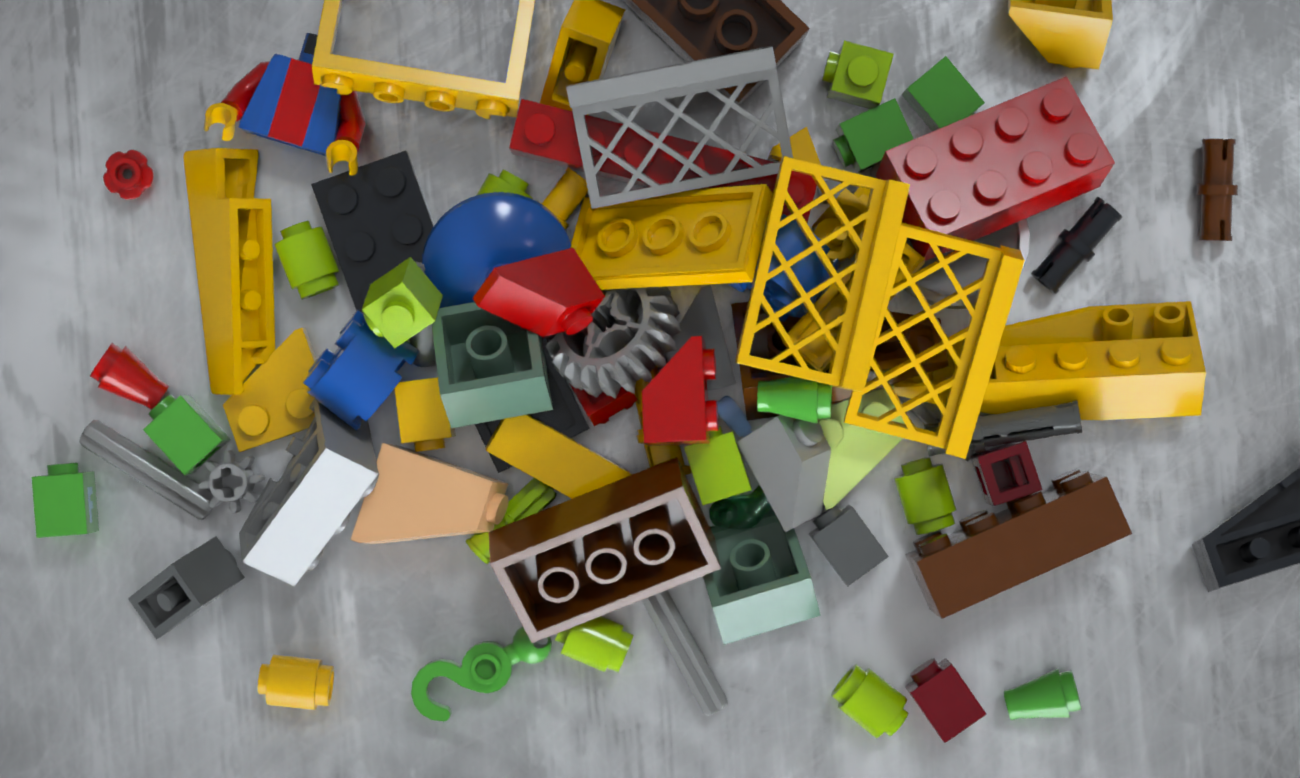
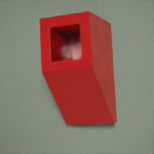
M691 336L642 390L644 444L647 446L709 444V431L719 430L717 400H708L707 380L716 379L715 349H706V343L702 336Z

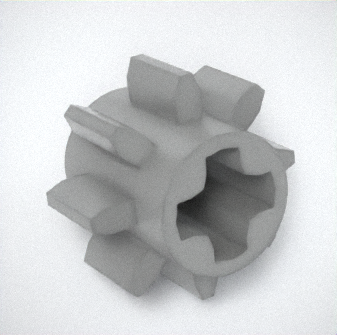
M233 450L224 451V464L219 465L214 461L205 462L204 465L211 474L208 481H203L198 485L202 489L209 488L214 497L209 504L211 508L219 506L223 501L229 502V509L234 514L240 512V499L245 498L251 503L257 502L259 497L253 492L255 483L265 480V476L260 474L254 475L250 468L254 463L255 457L248 456L242 462H235ZM230 468L233 476H241L243 480V485L234 489V495L230 487H223L222 478L230 475Z

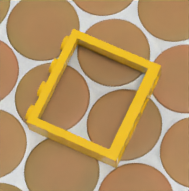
M324 0L312 62L314 84L337 89V94L348 95L352 91L371 93L376 99L387 103H401L404 99L424 102L426 107L436 111L450 112L456 107L474 110L478 116L490 119L491 115L517 118L536 0H519L506 83L334 55L333 50L343 0Z

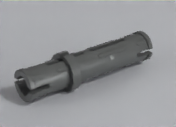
M1076 400L1058 405L980 416L979 413L969 450L975 449V453L986 452L985 447L1082 433L1078 402ZM939 423L924 424V429L937 432ZM927 444L929 457L945 454V449Z

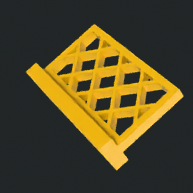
M786 156L781 158L735 363L832 385L842 389L863 392L910 184L891 179L881 180ZM791 171L811 175L822 195L798 209L787 192ZM823 178L841 183L829 189ZM848 185L870 189L866 211L849 221L833 195ZM827 200L842 226L817 241L802 214ZM785 203L791 214L780 221ZM795 219L811 246L786 261L775 243L778 229ZM863 221L859 238L853 226ZM846 232L857 251L854 263L837 273L822 246ZM815 251L830 278L805 292L790 266ZM773 254L780 266L768 273ZM784 270L799 297L774 312L763 295L766 281ZM851 273L847 289L841 278ZM834 283L845 300L844 308L841 315L825 324L810 298ZM803 303L819 329L794 344L778 318ZM760 306H762L768 317L757 323ZM772 322L787 349L770 360L749 355L754 333ZM840 324L835 341L829 330ZM823 335L833 351L829 373L809 369L798 349ZM792 355L798 366L779 361Z
M901 222L863 392H851L844 416V423L945 449V454L966 459L1025 260L1021 250L1002 245L998 248ZM907 238L929 243L938 260L911 274L902 259ZM939 246L950 248L955 251L944 256ZM967 253L988 258L983 276L962 288L949 263ZM900 267L905 279L894 284L898 268ZM943 267L956 292L930 306L916 282ZM911 286L924 310L897 324L888 309L890 296ZM978 290L973 307L967 295ZM962 299L971 315L968 327L948 337L935 313ZM886 317L891 328L880 334L884 318ZM929 317L942 341L915 355L902 331ZM896 335L910 359L883 373L874 358L876 346ZM964 339L960 354L958 355L953 345ZM947 349L956 363L954 375L934 386L922 367L921 362ZM870 367H872L877 377L866 383ZM915 367L928 390L902 404L890 385L889 380ZM880 385H883L895 408L879 417L858 412L862 395ZM949 389L947 399L944 404L939 394ZM933 398L942 413L937 432L915 427L907 411ZM901 416L905 424L891 420Z

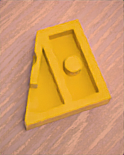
M302 327L294 330L269 356L267 362L263 363L243 383L245 390L242 394L231 395L223 404L239 452H244L309 429L314 420L315 412L309 409L314 398L307 393L309 387L303 384V381L308 376V371L316 361V357L305 328Z

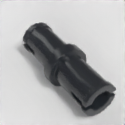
M1095 198L1094 203L1070 231L1064 229L1059 234L1058 238L1061 241L1038 268L1032 271L1031 275L1044 287H1048L1052 293H1058V289L1084 260L1089 262L1095 256L1092 250L1116 222L1122 219L1121 214L1110 204H1104L1105 201L1102 198Z

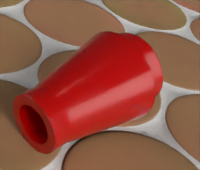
M111 343L90 374L91 378L100 383L97 388L144 405L150 410L158 404L169 388V385L161 381L127 346L121 349L114 343Z

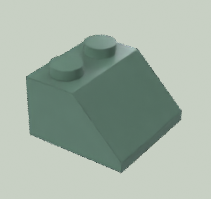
M773 509L710 527L715 537L721 569L704 575L703 579L723 645L821 616L812 579L795 529L793 528L785 532Z

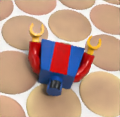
M306 33L298 60L274 54L270 61L260 62L239 80L221 103H215L207 108L204 131L207 132L214 123H222L225 125L222 140L230 141L235 133L236 122L240 120L239 128L246 133L325 156L329 173L333 172V166L336 162L347 161L349 162V175H356L358 172L357 152L359 151L366 122L357 91H352L348 95L337 94V89L314 84L312 62L317 35Z

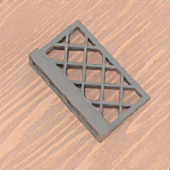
M773 46L597 79L566 87L570 108L572 107L592 209L778 174L781 161L761 165L744 153L760 128L780 141L782 157L793 158ZM768 80L772 101L760 119L734 102L746 84ZM737 86L730 98L716 90ZM708 91L726 103L709 129L683 112L696 93ZM687 95L679 108L666 100ZM657 101L675 113L658 138L632 121L644 103ZM636 105L628 118L615 110ZM730 107L756 124L739 149L714 133ZM773 109L777 131L765 123ZM606 111L624 124L606 148L589 136L585 115ZM679 117L705 134L688 159L663 142ZM628 127L654 144L638 169L612 152ZM709 138L735 154L722 173L709 174L693 163ZM591 146L603 153L596 165L594 164ZM658 148L684 164L673 182L659 184L642 172ZM607 158H610L633 174L622 192L606 195L600 194L597 173ZM740 158L752 166L732 170ZM689 168L701 176L681 180ZM638 178L650 185L630 190Z

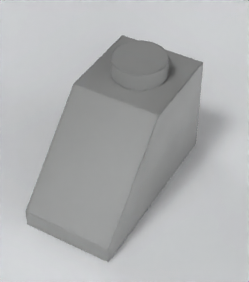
M779 415L737 441L741 452L785 532L821 515L831 447L823 435L819 422L816 424Z

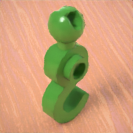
M522 626L513 636L512 643L505 647L492 641L476 643L467 651L462 660V665L447 659H438L427 663L418 671L412 682L411 695L415 707L423 716L431 720L447 721L452 714L451 708L434 701L429 695L428 686L432 679L439 676L447 677L464 688L480 693L498 691L509 680L514 664L520 661L536 664L548 657L552 647L551 637H547L548 642L543 645L537 642L531 643Z

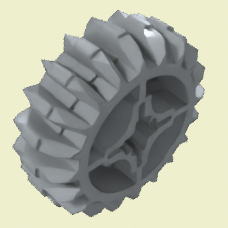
M667 287L601 290L605 298L591 314L593 320L586 328L572 335H567L564 331L547 336L550 341L545 347L548 350L549 356L553 359L552 363L556 371L562 377H566V380L575 389L578 388L580 391L584 389L588 394L595 397L604 392L607 396H612L616 399L621 387L635 394L636 381L642 378L644 381L650 382L652 380L650 372L656 366L663 368L666 365V360L663 358L664 353L677 351L676 342L672 339V336L682 332L679 327L680 324L676 320L680 312L678 311L677 304L672 299L671 291ZM642 303V322L641 324H637L639 315L636 311L638 309L639 304ZM585 335H587L588 337L585 344L588 347V350L584 357L583 343Z

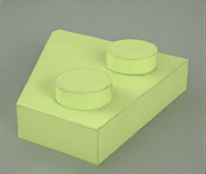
M883 387L863 394L858 412L879 417L895 408ZM849 399L832 404L831 419H818L823 435L831 447L823 499L825 510L831 509L838 504L903 439L844 423ZM901 416L891 420L905 424Z

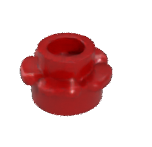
M128 150L127 153L118 151L112 154L106 161L107 172L103 175L104 184L111 193H119V196L123 199L130 200L140 197L153 182V169L147 164V157L136 150ZM127 169L132 171V177L129 179H125L123 175Z

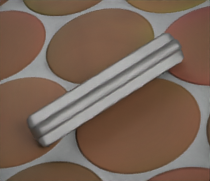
M93 420L82 432L79 440L81 446L195 518L203 520L212 511L213 508L209 504L214 496L210 490L199 488V483L99 420Z
M668 590L643 599L642 602L703 713L711 715L723 709L728 704L727 698Z

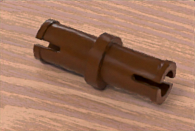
M1202 139V184L1197 185L1196 195H1202L1199 240L1232 241L1233 195H1238V185H1233L1234 145H1236V139Z

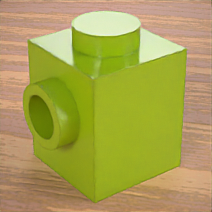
M844 40L839 53L830 51L822 77V81L830 83L827 98L867 109L879 106L894 54Z
M409 257L370 284L362 311L369 328L377 336H384L396 348L436 321L443 295L415 261Z
M719 425L718 431H709V444H692L684 447L702 506L753 490L735 433L732 431L723 434L721 425Z

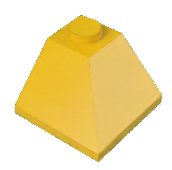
M1008 0V15L1048 63L1061 64L1068 68L1084 67L1099 70L1113 22L1112 0Z

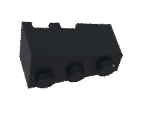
M1300 466L1192 544L1208 592L1300 564Z

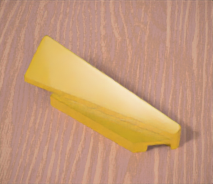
M210 148L186 151L183 159L210 389L212 394L241 395L245 390L243 382L256 365L266 363L269 356L275 351L271 199L254 198L258 149Z

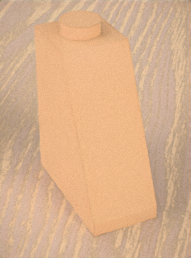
M382 443L376 461L379 471L378 481L373 491L367 497H364L350 540L358 543L381 544L493 531L494 525H498L502 521L507 511L509 499L505 492L508 483L399 445Z

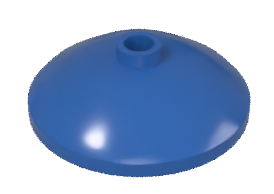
M485 193L461 201L449 209L437 221L424 245L422 264L425 267V275L443 295L439 308L474 302V295L495 267L569 249L571 242L559 219L539 202L514 193Z

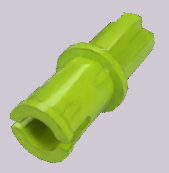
M533 478L508 502L504 518L498 525H494L493 530L542 511L555 499L556 493L554 489ZM489 532L475 533L465 542L484 563L488 564L490 562Z

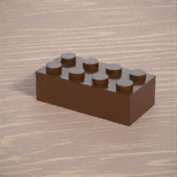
M622 0L686 62L773 46L776 67H778L806 38L810 29L781 0ZM763 81L746 84L734 102L741 105ZM737 86L716 90L730 98Z
M677 457L489 532L490 565L531 643L721 569L715 537Z
M1080 469L1066 472L1052 479L1051 482L1054 488L1044 493L1040 491L1005 502L1008 509L997 514L994 512L988 514L987 510L972 514L959 521L961 530L950 535L942 534L941 530L914 541L913 544L916 550L905 555L929 609L943 619L1131 535L1132 531L1107 476L1089 473V470L1081 472Z

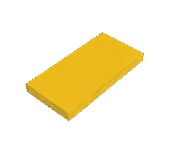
M767 184L705 188L594 209L591 208L590 198L584 197L570 248L575 249L601 290L753 282L773 193Z

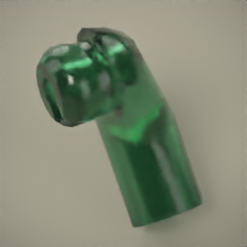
M758 485L751 494L734 495L713 503L709 509V518L719 528H752L765 517L772 507L762 488Z

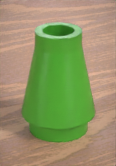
M797 377L758 381L757 410L758 412H770L818 424V419H831L832 385Z
M1057 668L1018 687L1004 690L1010 720L1019 718H1070V712L1082 710L1072 670L1060 673Z

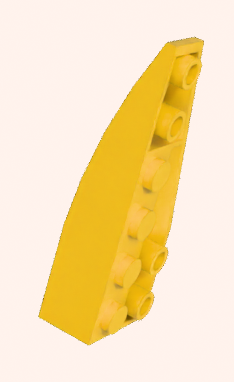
M1191 301L1089 306L1005 325L980 412L1001 414L1069 403L1077 400L1081 420L1201 415L1206 370ZM964 339L953 345L958 355L960 354ZM948 350L949 366L927 373L934 386L954 375L956 363ZM920 375L893 384V390L896 395L911 399L928 390ZM949 389L939 394L944 404L946 402ZM933 398L925 401L928 403L936 404Z

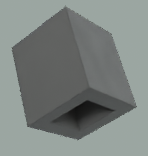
M836 504L833 508L822 512L821 515L812 521L817 528L810 532L809 536L847 587L889 557L856 510L850 505L841 510L838 504Z

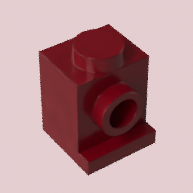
M1026 441L1017 444L1007 443L986 452L970 456L986 504L996 506L1043 490Z

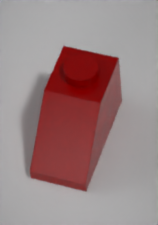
M569 248L495 267L474 295L473 300L478 307L539 336L547 337L564 331L567 335H572L586 328L593 320L591 314L605 296L575 249Z

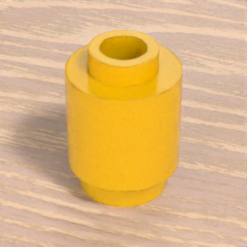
M273 654L270 664L262 663L260 667L258 694H265L266 704L272 706L316 710L318 705L329 706L334 685V666L323 665L321 659Z

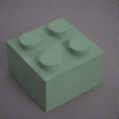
M475 302L439 308L436 321L432 323L440 397L451 428L553 410L542 336L478 307Z

